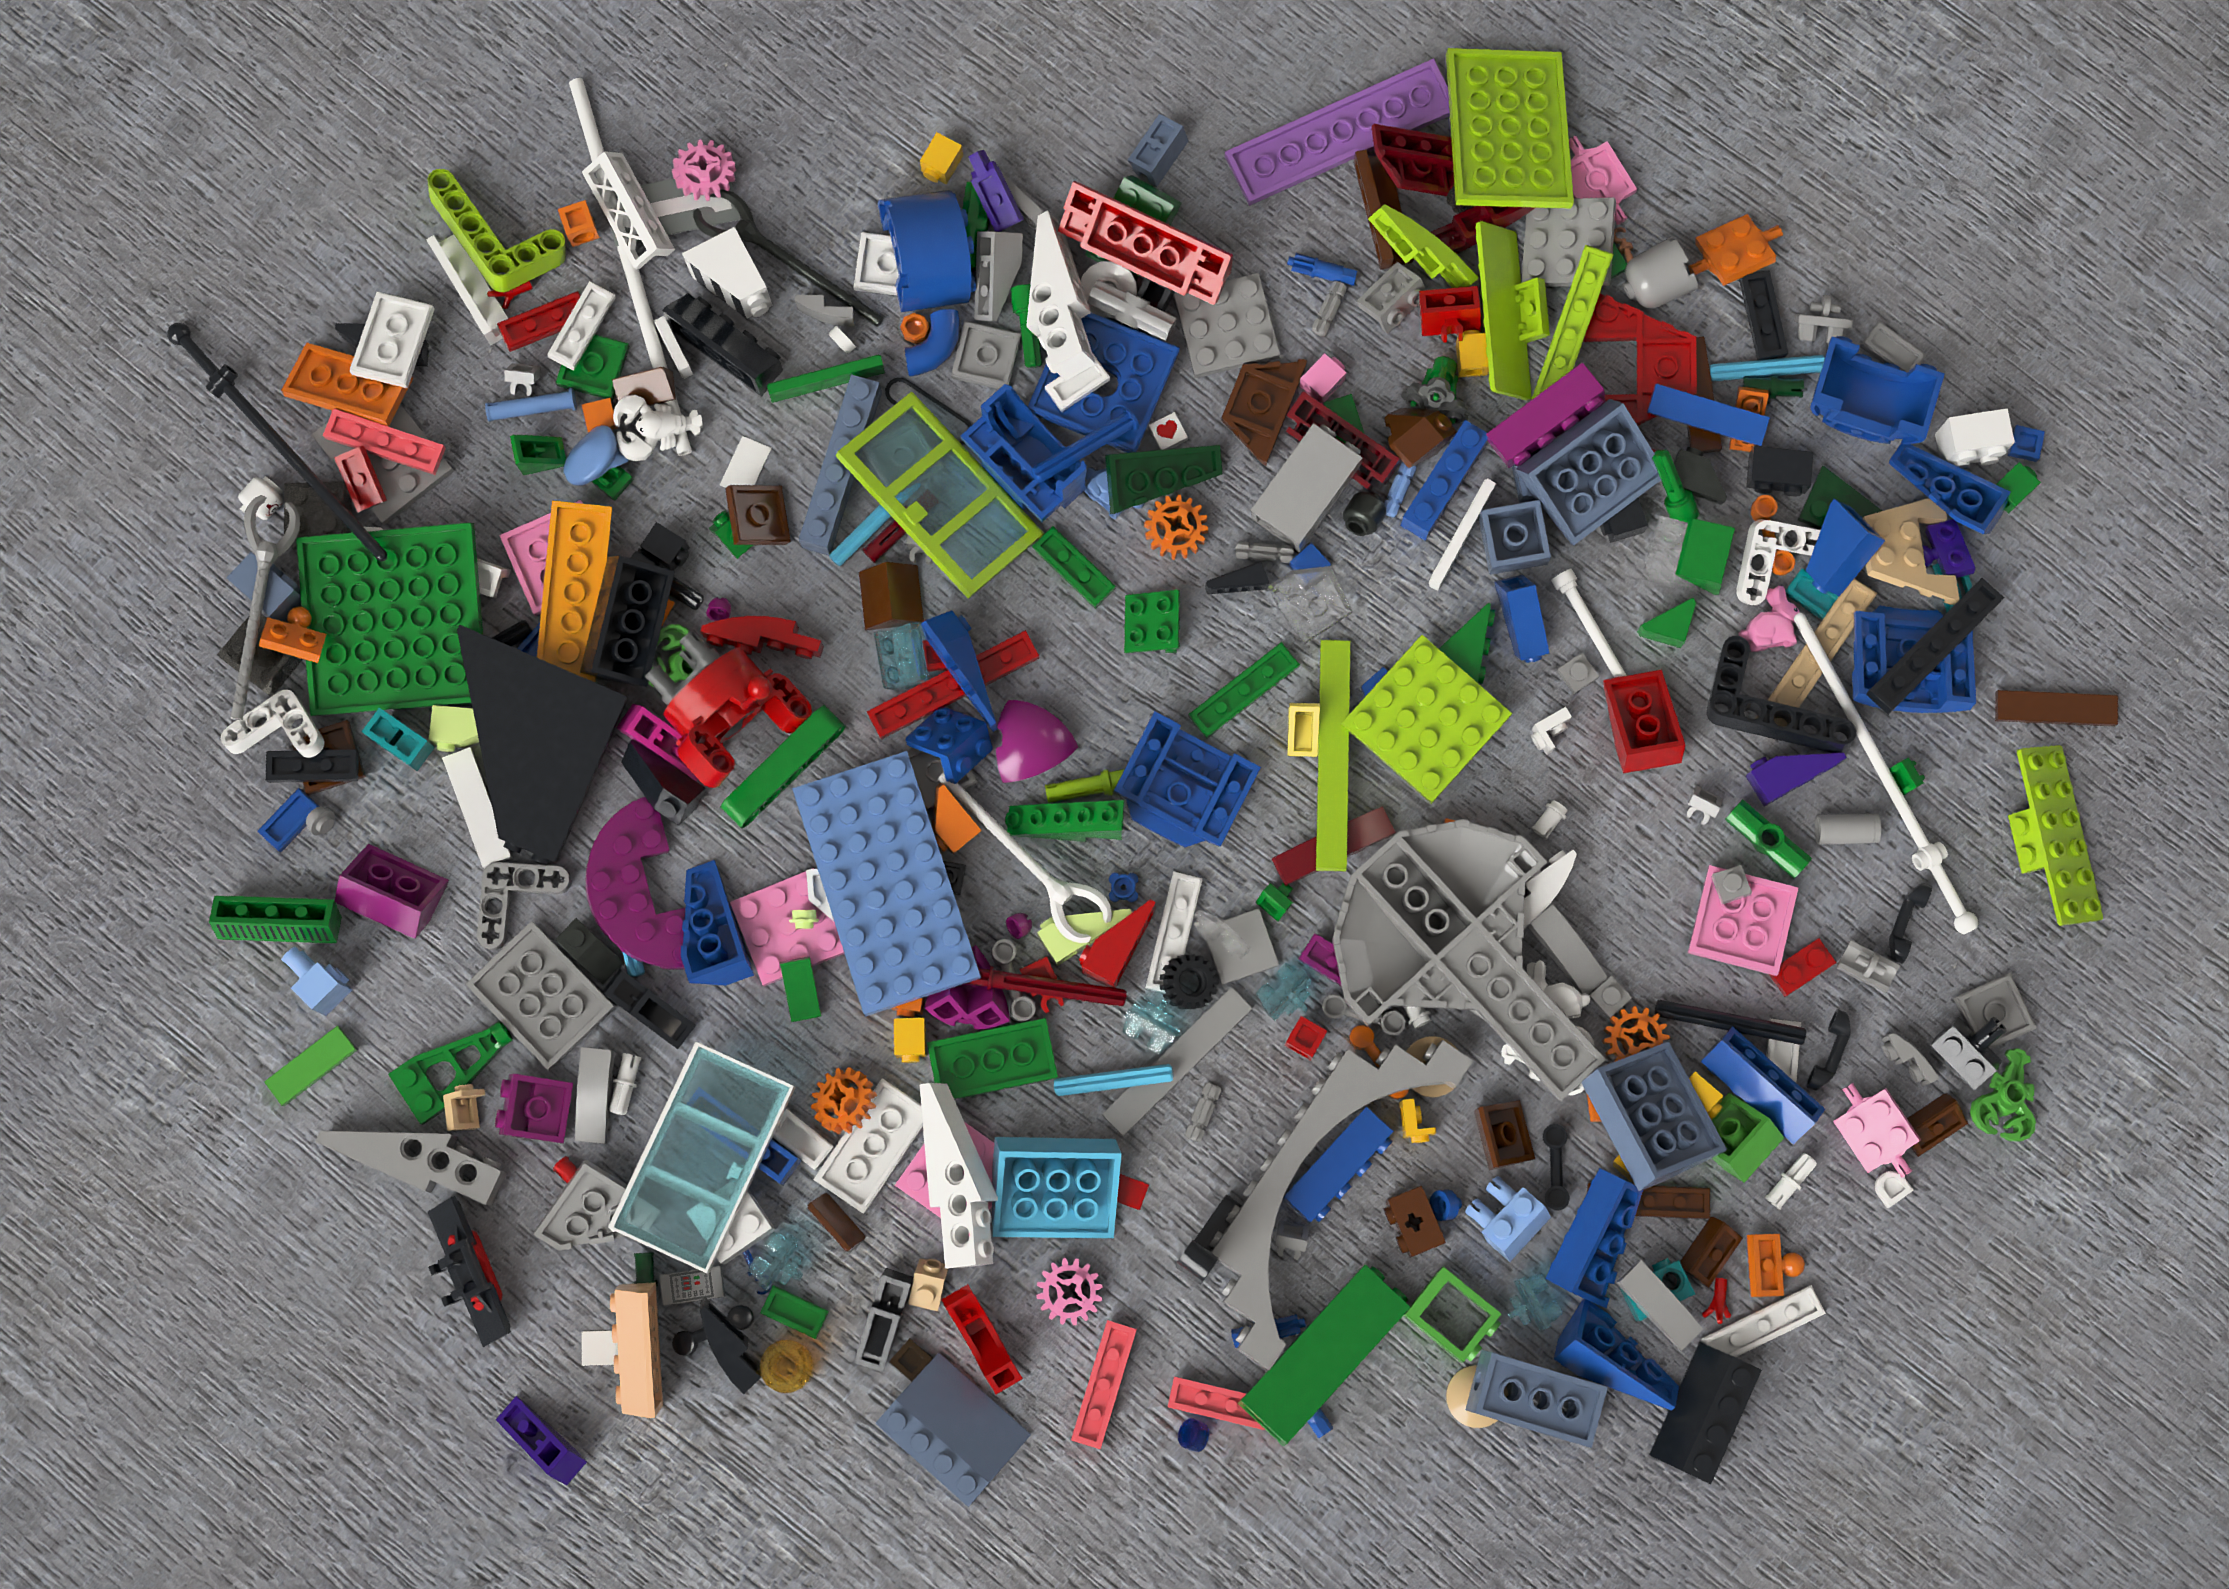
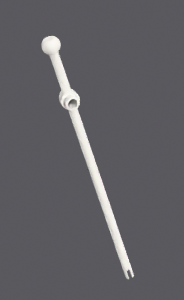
M1803 613L1796 614L1794 621L1846 717L1854 724L1858 739L1919 848L1917 853L1912 855L1913 864L1920 871L1924 869L1931 870L1956 916L1954 920L1955 929L1961 934H1966L1976 929L1979 923L1974 913L1966 911L1941 865L1942 860L1948 856L1945 846L1941 842L1929 843L1806 616Z

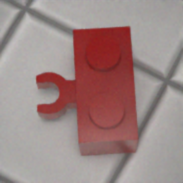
M1478 286L1419 291L1422 336L1441 335L1442 342L1446 343L1448 334H1457L1458 341H1463V332L1468 330L1481 331Z

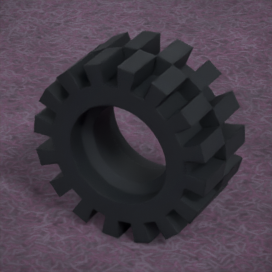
M1195 954L1181 955L1169 960L1170 964L1165 965L1162 969L1165 971V974H1160L1159 980H1163V985H1159L1160 990H1165L1166 992L1163 995L1164 999H1169V1004L1178 1006V1009L1202 1008L1206 1006L1205 1003H1210L1213 1000L1211 995L1217 993L1218 989H1215L1214 985L1219 984V979H1214V975L1218 973L1216 969L1210 968L1212 963L1209 960L1204 961L1205 957L1201 955L1195 956ZM1186 970L1193 971L1199 980L1198 988L1191 994L1185 993L1179 985L1180 976Z

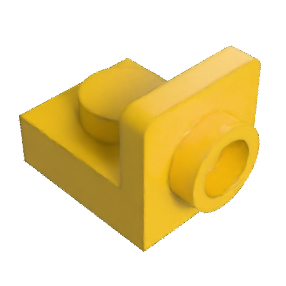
M1414 1099L1401 1100L1399 1107L1403 1139L1411 1138L1412 1143L1429 1142V1136L1436 1134V1127L1418 1129L1417 1124H1422L1420 1105L1415 1106Z

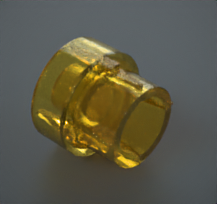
M793 1340L777 1341L767 1347L760 1361L761 1376L765 1384L777 1392L793 1393L799 1391L809 1383L813 1376V1356L808 1348L800 1342ZM786 1357L793 1359L795 1362V1370L788 1376L783 1375L779 1369L781 1360Z

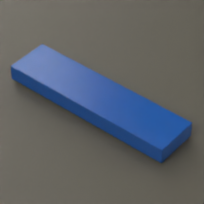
M1659 384L1654 386L1646 412L1756 446H1762L1770 417Z

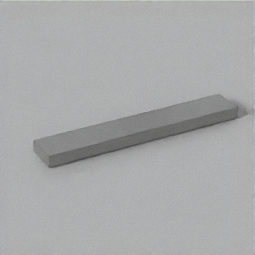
M1231 987L1151 1065L1170 1064L1173 1068V1081L1129 1087L1102 1113V1116L1124 1136L1253 1008Z

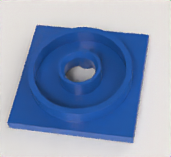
M1090 313L1081 318L1092 353L1105 371L1112 373L1118 380L1116 391L1105 397L1092 392L1061 412L1045 390V386L1060 375L1052 373L1046 363L1028 408L1039 418L1085 436L1122 415L1123 410L1128 408L1135 415L1139 429H1131L1107 443V445L1127 453L1137 452L1179 355L1180 347Z

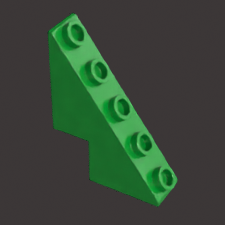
M1487 603L1439 648L1440 651L1478 684H1483L1486 667L1481 666L1482 655L1488 656L1491 638L1486 637L1487 626H1493L1495 609H1490V603Z
M1124 800L1009 806V812L1005 817V824L1010 836L1086 842L1087 837L1122 840Z

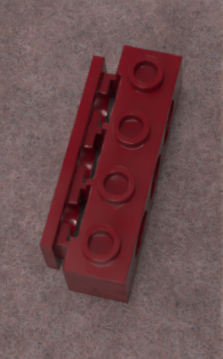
M1304 391L1286 415L1297 423L1294 429L1288 427L1286 432L1299 441L1306 434L1301 428L1304 425L1310 428L1314 423L1319 428L1322 424L1327 426L1341 439L1357 447L1361 451L1359 454L1362 457L1361 465L1371 472L1367 476L1357 470L1352 479L1370 491L1374 487L1370 483L1373 478L1386 485L1402 462L1400 458Z

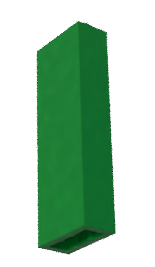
M1367 1265L1361 1267L1277 1359L1271 1369L1267 1370L1238 1402L1282 1446L1290 1442L1411 1308L1406 1303L1408 1298L1396 1287L1391 1289L1384 1282V1275L1374 1266L1369 1268Z

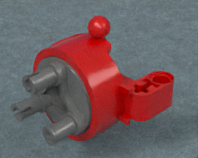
M695 630L688 632L680 640V644L685 647L686 651H681L679 655L694 670L681 684H676L660 665L655 666L645 676L662 695L661 699L667 705L663 716L682 736L676 742L679 758L699 781L709 788L719 787L735 766L734 759L723 746V742L738 733L757 714L764 711L782 731L793 733L812 713L809 701L786 676L780 673L772 674L771 668L763 673L740 647L720 655L714 648L710 649Z

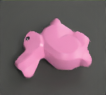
M1777 586L1774 589L1769 588L1765 599L1772 607L1771 612H1760L1749 621L1745 630H1741L1738 633V636L1748 641L1752 652L1764 651L1778 646L1787 648L1797 644L1793 623H1795L1794 616L1800 612L1793 603L1787 601L1784 586Z

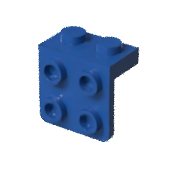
M946 707L937 709L905 739L909 747L939 757L946 781L953 784L961 780L993 750L985 721Z

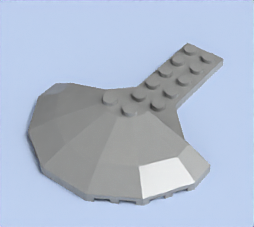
M1464 819L1411 830H1402L1349 877L1332 940L1344 1001L1367 1026L1389 1006L1476 1010L1559 1101H1562L1606 1060L1522 969L1525 882L1547 863L1525 837L1511 835L1498 831V829L1470 823V821Z

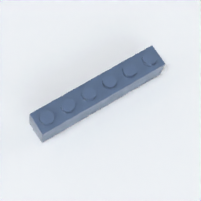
M851 374L799 536V542L803 549L828 556L832 552L855 480L853 474L835 455L842 447L873 423L882 395L879 382ZM862 449L855 453V455L861 460L863 454Z

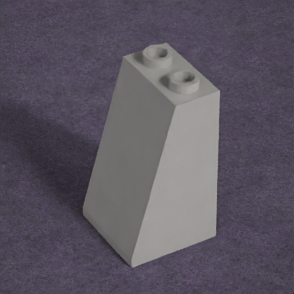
M1313 423L1250 510L1254 522L1288 546H1292L1298 553L1306 547L1362 464V457L1359 456L1361 451L1347 441L1345 444L1335 439L1336 433L1323 424L1319 428Z

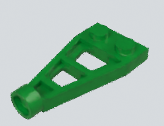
M498 1021L484 1031L414 1056L388 1075L418 1122L424 1125L445 1110L443 1095L455 1092L456 1086L470 1084L499 1051L513 1041V1038L504 1024ZM492 1035L494 1036V1038H495L496 1041H497L496 1044L493 1043L492 1040H491V1036H492ZM474 1045L481 1054L480 1059L469 1069L464 1070L457 1060L456 1054ZM446 1061L452 1065L456 1075L446 1089L438 1091L429 1079L427 1070L432 1065Z

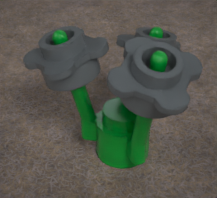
M1446 356L1437 357L1434 360L1433 367L1427 369L1423 382L1421 384L1412 383L1407 387V391H1403L1401 394L1406 403L1414 409H1426L1427 405L1438 408L1437 410L1450 419L1452 425L1468 420V415L1465 414V404L1462 401L1456 400L1459 377L1455 375L1457 363L1452 358Z

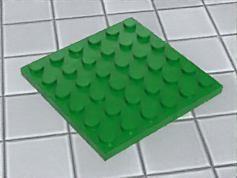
M474 523L368 531L387 552V559L385 561L377 560L353 533L296 538L301 606L310 612L312 618L311 624L307 629L327 634L318 663L306 660L310 716L377 711L378 708L382 710L471 703L457 629L460 624L483 634Z

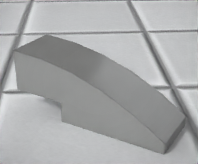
M1554 904L1527 926L1547 949L1546 953L1581 994H1590L1608 979L1592 953Z
M581 1047L576 1099L575 1141L606 1144L615 1059V1052L612 1050Z
M1642 1260L1637 1261L1616 1282L1637 1304L1636 1306L1680 1351L1703 1330L1683 1304Z

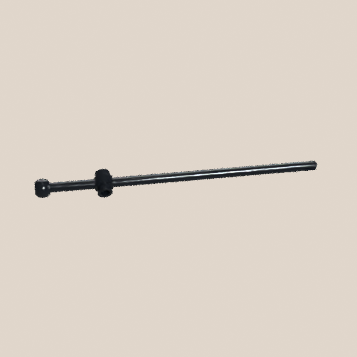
M184 323L172 324L167 332L169 341L174 345H182L210 376V382L205 386L206 389L218 398L225 393L377 560L385 561L387 559V552L234 386V380L238 377L237 372L226 364L219 370L190 338L191 331Z

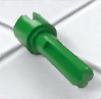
M1031 284L1018 285L1011 288L1012 310L1020 319L1026 368H1037L1042 365L1040 341L1026 326Z
M1666 449L1657 450L1652 459L1667 494L1664 505L1668 515L1676 526L1688 525L1689 519H1697L1700 514L1693 494L1690 490L1683 488L1669 451Z

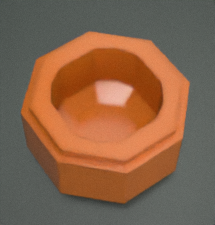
M915 312L905 316L900 326L905 340L914 344L926 340L930 331L926 317Z

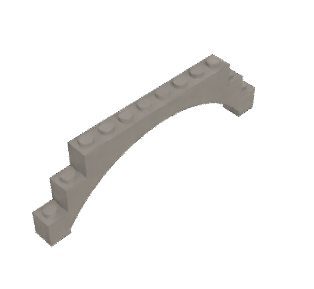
M1444 1040L1439 1042L1437 1046L1433 1043L1429 1046L1422 1057L1426 1060L1425 1064L1396 1044L1390 1050L1387 1048L1383 1049L1375 1061L1379 1065L1378 1068H1375L1349 1049L1343 1055L1337 1052L1328 1065V1068L1332 1071L1327 1079L1324 1080L1321 1077L1313 1087L1311 1093L1315 1097L1309 1106L1303 1103L1295 1114L1294 1118L1298 1122L1291 1131L1286 1128L1277 1142L1281 1147L1276 1155L1269 1154L1261 1165L1260 1169L1264 1173L1258 1182L1252 1179L1243 1192V1195L1247 1198L1242 1206L1238 1207L1235 1205L1227 1216L1226 1221L1230 1224L1224 1233L1218 1230L1208 1246L1212 1248L1211 1253L1219 1258L1218 1262L1239 1276L1237 1280L1231 1278L1223 1289L1222 1293L1226 1297L1222 1302L1253 1323L1251 1327L1245 1325L1235 1339L1239 1342L1236 1350L1264 1369H1271L1286 1346V1343L1279 1338L1272 1313L1268 1262L1276 1216L1285 1192L1297 1169L1315 1145L1334 1126L1367 1104L1393 1093L1421 1086L1446 1084L1452 1089L1456 1087L1473 1060Z

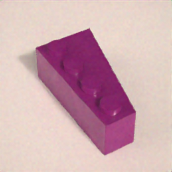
M1582 362L1486 434L1487 441L1508 468L1513 465L1520 466L1531 457V453L1549 445L1557 436L1572 428L1605 403L1604 388Z

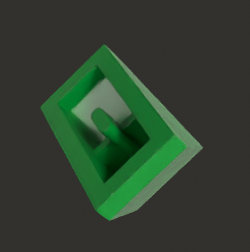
M514 434L510 436L515 464L523 476L564 467L566 456L562 437Z
M1691 598L1640 626L1637 633L1640 637L1681 648L1687 637L1696 601L1694 598Z

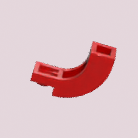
M968 1284L941 1299L995 1394L1002 1392L1023 1379L991 1320Z

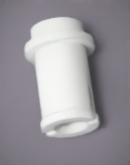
M1555 800L1545 805L1547 809L1531 828L1545 840L1549 838L1548 836L1560 820L1566 819L1565 814L1568 810Z
M1404 1007L1410 1019L1408 1023L1409 1025L1413 1024L1415 1029L1431 1021L1429 1017L1431 1013L1426 1011L1425 1008Z

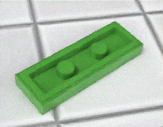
M336 1026L269 1077L264 1083L281 1106H286L355 1053L357 1049L341 1027Z

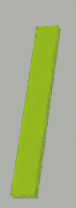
M1343 640L1320 641L1316 871L1346 872L1349 731L1341 724L1349 715L1350 641Z

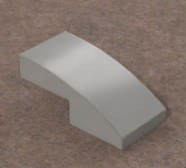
M795 295L797 309L805 315L832 325L855 327L853 307L827 306L824 295Z

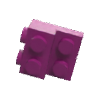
M514 1073L509 1074L508 1080L503 1079L500 1088V1097L505 1098L503 1110L498 1109L495 1118V1127L500 1128L499 1135L563 1144L573 1083Z

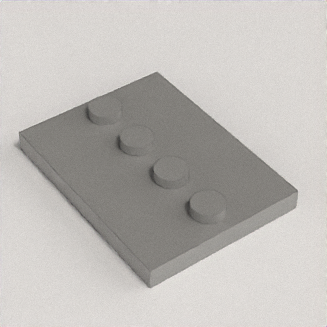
M400 405L389 427L429 440ZM326 423L314 432L312 437L337 466L334 457L355 448L325 439L323 433L327 426ZM367 453L387 501L371 507V510L386 525L452 474L454 470L443 457L436 475Z
M533 921L521 930L466 983L467 987L548 1071H551L616 1008Z

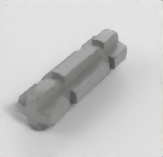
M1339 281L1332 282L1329 294L1326 295L1318 313V318L1315 319L1312 326V332L1316 335L1326 336L1330 328L1329 323H1332L1341 304V299H1343L1347 291V286Z
M1239 541L1236 544L1235 555L1238 559L1252 557V560L1276 562V559H1278L1280 562L1289 563L1293 559L1294 549L1292 546L1281 545L1280 548L1276 544L1253 543V545H1249V542Z
M1212 1083L1204 1084L1201 1092L1203 1097H1199L1190 1119L1193 1121L1192 1125L1188 1124L1185 1132V1137L1195 1142L1202 1140L1205 1133L1203 1127H1207L1216 1105L1213 1102L1218 1100L1221 1093L1219 1086Z

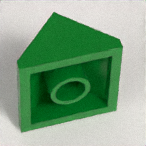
M1694 518L1689 519L1675 575L1713 595H1719L1735 528Z

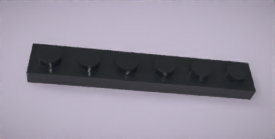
M1981 578L1866 695L1889 715L2005 597L1986 580Z

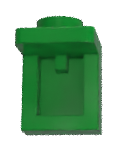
M722 511L712 520L714 524L709 527L710 531L720 539L736 559L753 546L734 545L729 511Z

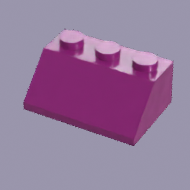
M367 844L339 875L334 901L349 910L415 939L430 922L449 880L371 844Z

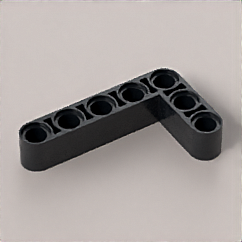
M1732 636L1725 640L1719 656L1706 715L1711 723L1830 753H1845L1850 749L1856 736V728L1851 721L1740 694L1750 646L1748 641L1740 636ZM1734 649L1739 651L1741 657L1735 658L1730 656L1728 650ZM1725 676L1731 677L1735 684L1727 685L1721 678ZM1724 704L1728 707L1729 711L1720 712L1714 705ZM1753 711L1758 715V718L1749 719L1745 716L1744 712ZM1782 718L1787 722L1788 726H1778L1774 719ZM1812 725L1817 729L1818 733L1810 734L1805 731L1803 726ZM1841 732L1847 737V740L1839 741L1834 737L1833 733Z
M1227 1194L1195 1240L1191 1241L1176 1263L1178 1270L1199 1285L1203 1283L1219 1259L1211 1253L1212 1248L1208 1246L1218 1230L1224 1233L1230 1224L1226 1221V1218L1235 1205L1238 1207L1242 1206Z

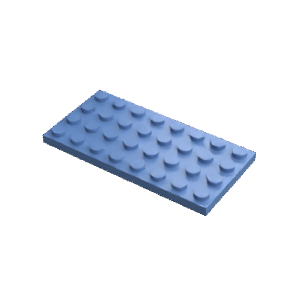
M905 751L792 788L864 1016L866 1017L980 979L981 976L908 752Z

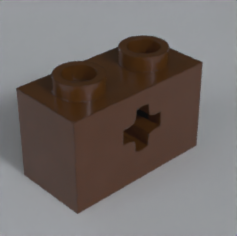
M1422 1186L1386 1200L1388 1207L1383 1209L1389 1224H1396L1400 1235L1395 1238L1402 1254L1408 1253L1409 1258L1446 1243ZM1410 1214L1414 1219H1420L1421 1223L1417 1225L1418 1231L1416 1232L1412 1227L1407 1228L1405 1225L1409 1221L1408 1215Z

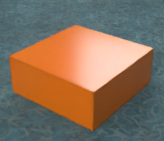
M611 398L582 404L588 433L601 425L608 426L611 430L618 428L613 420L614 408Z

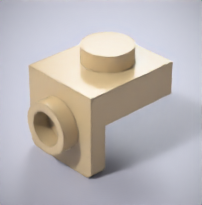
M473 1084L456 1086L455 1092L443 1095L447 1131L480 1128L476 1098L484 1096L485 1089H473Z
M919 1259L914 1273L908 1304L938 1311L949 1268H945V1264L936 1259Z

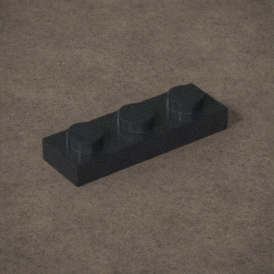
M1770 270L1751 273L1740 278L1739 282L1757 360L1786 357L1788 349Z
M356 749L322 750L318 755L310 758L303 757L299 751H266L265 781L268 783L358 781L359 751Z

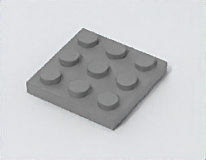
M1574 198V204L1571 209L1535 208L1526 214L1522 282L1539 277L1545 279V287L1571 286L1585 245L1613 254L1615 198ZM1612 259L1602 286L1611 285Z
M1259 273L1227 280L1215 305L1189 293L1185 296L1174 293V300L1194 378L1241 368L1243 364L1262 363L1280 358Z

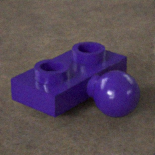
M1951 519L1926 526L1925 533L1932 547L1930 549L1922 545L1926 568L1933 563V560L1937 559L1943 575H1954L1956 578L1974 574L1976 567L1957 522Z

